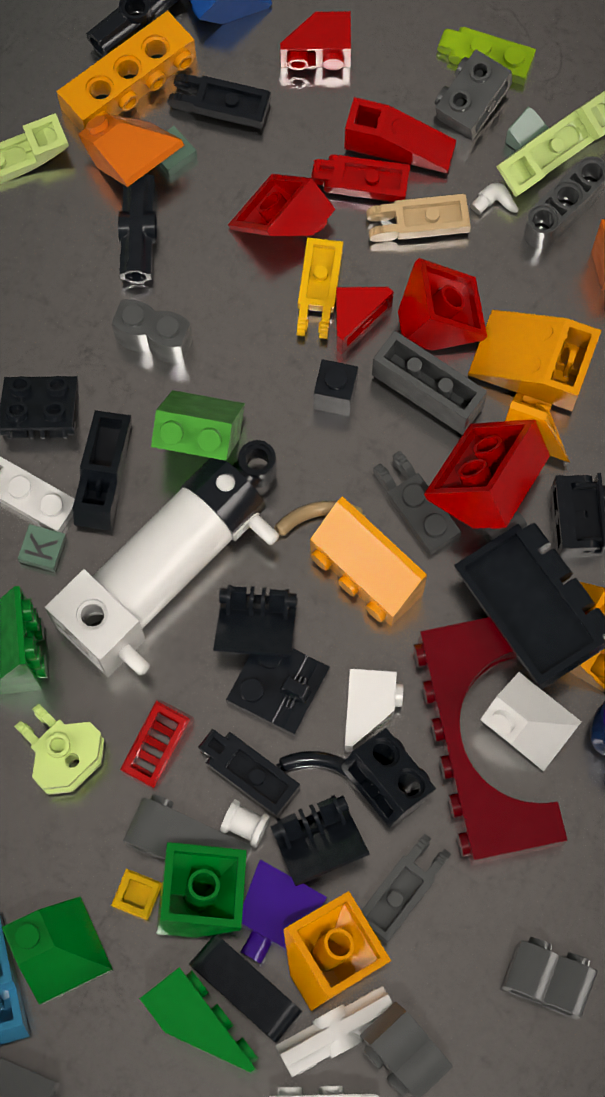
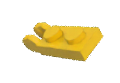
M307 237L298 298V309H300L297 324L298 336H305V333L308 331V312L312 310L322 312L318 328L319 338L328 339L331 313H334L336 287H338L343 253L342 241Z

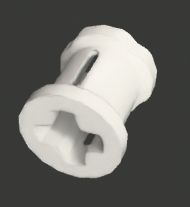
M234 799L224 817L220 832L226 834L230 831L249 840L250 846L256 848L264 835L271 815L265 813L261 816L242 807L240 801Z

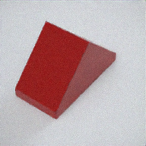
M336 287L337 351L343 354L392 307L394 294L392 289L389 287Z

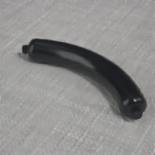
M321 751L296 752L281 757L279 763L276 764L283 771L307 766L323 767L340 773L350 780L340 768L346 759L331 753Z

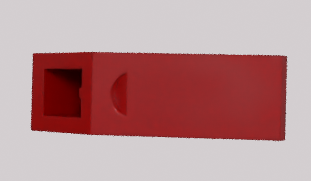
M356 97L353 98L345 126L344 149L448 173L456 139L390 105Z

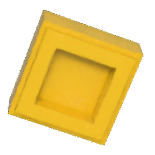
M126 868L111 907L149 922L160 895L162 882Z

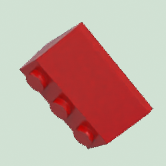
M535 419L469 424L425 491L426 500L473 529L507 528L550 457Z

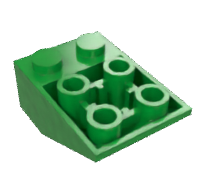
M14 586L0 598V694L42 690L41 678H47L46 657L41 654V648L38 641L45 639L42 617L39 618L37 608H33L32 598H26L20 586Z
M180 967L139 998L161 1029L169 1036L254 1075L258 1071L253 1063L259 1058L243 1037L237 1042L228 1032L234 1026L218 1004L210 1008L203 998L209 992L193 970L185 974Z

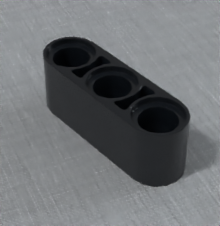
M217 934L213 935L189 962V965L275 1043L302 1013V1010Z

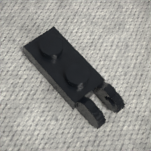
M181 73L175 76L174 86L183 91L197 93L195 97L176 92L171 93L167 103L174 109L184 112L194 111L196 114L262 129L271 100V92L268 90L204 75L197 77Z

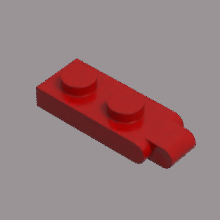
M332 154L328 160H314L311 178L317 185L324 186V191L328 193L394 202L406 199L410 165Z

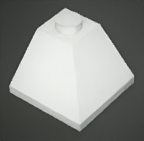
M520 672L496 696L480 719L486 726L542 771L548 767L582 722Z

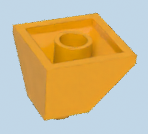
M350 891L283 929L290 976L311 1011L391 962L390 957Z

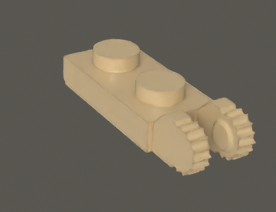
M466 194L397 200L392 204L369 207L366 211L367 220L373 222L389 221L394 217L396 219V224L375 226L369 229V239L372 242H388L396 238L402 240L470 233L471 228Z

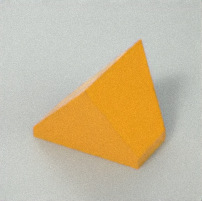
M517 392L511 401L505 421L535 419L550 456L570 463L550 412L552 404Z

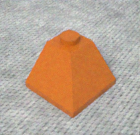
M104 114L91 119L87 123L86 128L78 133L96 167L127 187L184 146L182 139L151 122L111 114Z

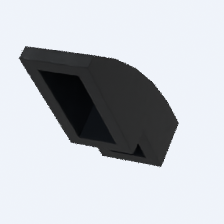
M95 410L80 465V481L72 507L75 526L104 530L112 529L125 466L132 421L131 415Z

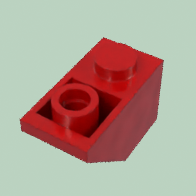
M351 11L314 12L280 43L281 68L303 70L306 68L324 67L329 70H338L342 67H350Z

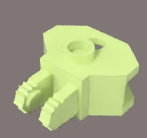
M38 703L32 709L34 715L49 727L40 738L34 734V731L27 723H23L21 720L14 726L32 745L31 748L36 753L32 778L48 795L74 792L101 766L105 739L91 722L64 724L60 719L56 721ZM75 760H79L76 767H69Z

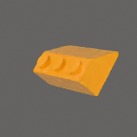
M342 496L311 537L310 550L312 553L310 556L324 571L330 568L339 577L337 580L339 585L349 595L353 597L356 594L359 595L367 603L365 608L378 622L385 620L390 626H393L423 596L427 574Z

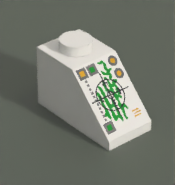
M350 669L344 753H352L353 750L365 743L393 718L395 707H402L403 684H396L397 672Z

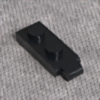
M211 729L198 746L209 757L205 763L211 769L276 818L301 787L300 783L231 732L224 737L216 730Z

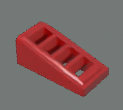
M156 700L120 770L155 788L194 717L162 700ZM163 715L178 723L176 730L158 721L159 717ZM155 729L171 739L167 744L150 735V733ZM147 743L164 752L162 757L159 758L142 749L144 744ZM137 756L155 765L154 772L134 763Z

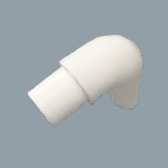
M492 183L486 186L470 204L471 209L478 215L496 200L510 212L517 213L519 210L509 190L502 183Z

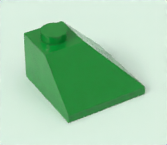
M167 842L156 934L198 938L240 931L242 926L247 850Z
M81 896L38 909L1 927L16 963L39 1005L113 970Z

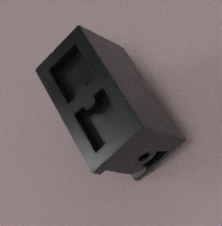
M597 473L594 482L591 475H556L551 489L558 554L561 558L603 556L605 553V485H602L601 473Z

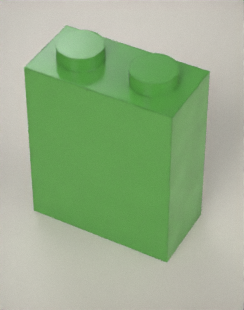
M172 390L156 409L151 447L227 461L240 439L245 403Z

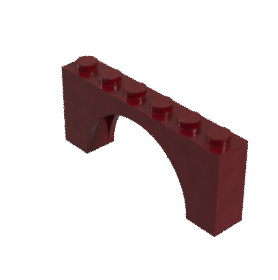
M489 617L420 631L419 644L413 645L417 666L425 667L427 681H422V688L426 704L433 703L436 718L431 719V727L435 742L442 741L445 756L439 757L444 780L451 779L454 794L448 795L453 818L460 817L463 832L457 833L462 857L469 856L470 864L476 865L563 846L568 840L558 801L550 803L526 802L498 791L487 783L475 770L466 754L461 738V708L468 691L488 670L503 662L516 659L517 656Z

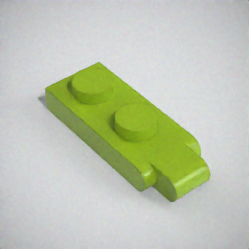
M460 27L459 31L444 29L437 50L442 54L448 55V60L451 63L459 65L464 57L470 58L475 49L511 70L512 82L525 85L536 49L467 27Z

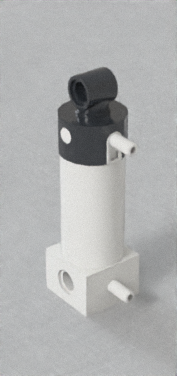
M261 440L249 441L243 445L239 451L238 460L233 465L225 460L209 458L181 486L180 491L93 576L83 569L45 606L53 625L107 677L123 662H126L138 675H143L148 671L150 664L135 651L146 640L142 629L230 541H236L249 527L269 545H273L278 540L279 533L259 516L266 509V504L256 490L257 488L267 486L276 477V454L272 446ZM256 458L267 462V465L259 470L248 466L249 462ZM101 621L99 625L93 627L91 626L95 622Z

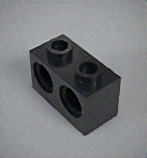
M387 728L353 750L340 766L389 828L421 806L436 790L428 774L417 766L405 751L401 741L395 738ZM374 757L379 759L382 762V764L378 763ZM399 787L402 788V789L407 793V795L404 794V793L399 789Z

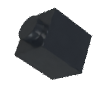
M322 359L314 390V409L350 416L358 381V366Z

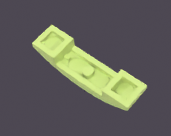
M605 90L552 125L496 166L515 197L543 179L546 174L587 145L605 135Z
M56 113L23 125L25 133L0 142V184L32 171L69 147Z

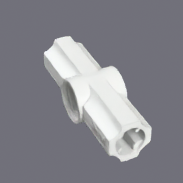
M384 987L374 989L347 1006L343 1004L312 1021L313 1025L275 1045L291 1077L305 1072L328 1057L332 1059L363 1042L360 1034L393 1004Z

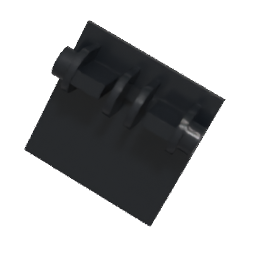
M78 376L4 377L0 402V435L7 436L8 439L28 438V430L30 439H35L36 430H40L41 439H46L47 430H49L50 438L68 439L69 435H76V422L73 419Z
M228 585L227 588H220V609L213 651L291 657L298 601L297 593H290V589H270L269 595H267V587H262V594L256 595L255 586H251L250 594H247V587Z
M332 795L331 798L317 803L318 812H316L313 804L309 805L312 814L305 817L302 808L299 809L300 820L293 813L284 818L276 819L277 823L270 826L295 886L370 855L349 812L348 804L343 795L338 798Z

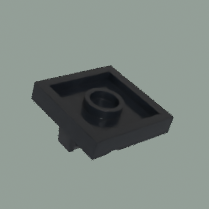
M292 648L291 657L250 654L226 698V702L295 737L330 671V666Z

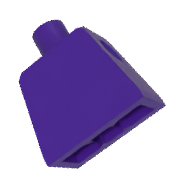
M260 859L243 903L241 927L251 933L240 953L261 964L272 944L287 952L283 929L325 905L327 897L305 884L295 886L291 876Z

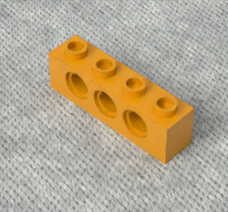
M167 10L57 90L61 110L80 131L84 130L87 123L97 116L104 114L117 116L123 111L131 110L136 106L140 98L150 91L160 89L170 76L177 71H184L192 64L196 58L194 38ZM153 55H163L160 58H151ZM130 74L136 75L135 77L130 79L123 78L124 76ZM99 95H108L104 99H96Z

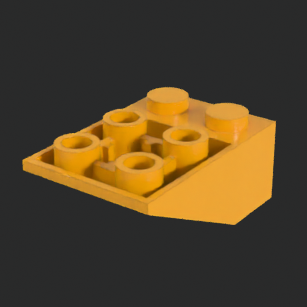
M492 309L486 324L487 338L480 341L468 376L573 411L602 330L568 318Z

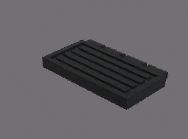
M532 523L523 529L517 524L456 563L454 567L537 686L542 690L605 649V615L599 608H595L585 614L586 611L594 606L595 602L577 578L571 579L563 585V582L568 580L573 575V572L555 549H551L541 555L549 549L551 543L537 524Z

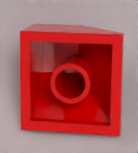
M271 174L231 220L228 226L234 231L266 236H311L326 226L327 219L336 209L312 178Z
M418 258L413 265L398 309L401 334L421 348L431 351L486 339L487 332L476 277Z

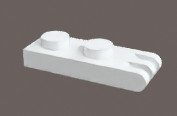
M0 457V502L41 526L62 533L73 516L72 507L75 499Z

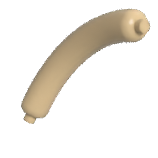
M320 501L301 506L284 516L274 526V529L279 533V536H285L304 521L327 516L337 501ZM353 505L363 516L366 517V515L363 514L362 508Z

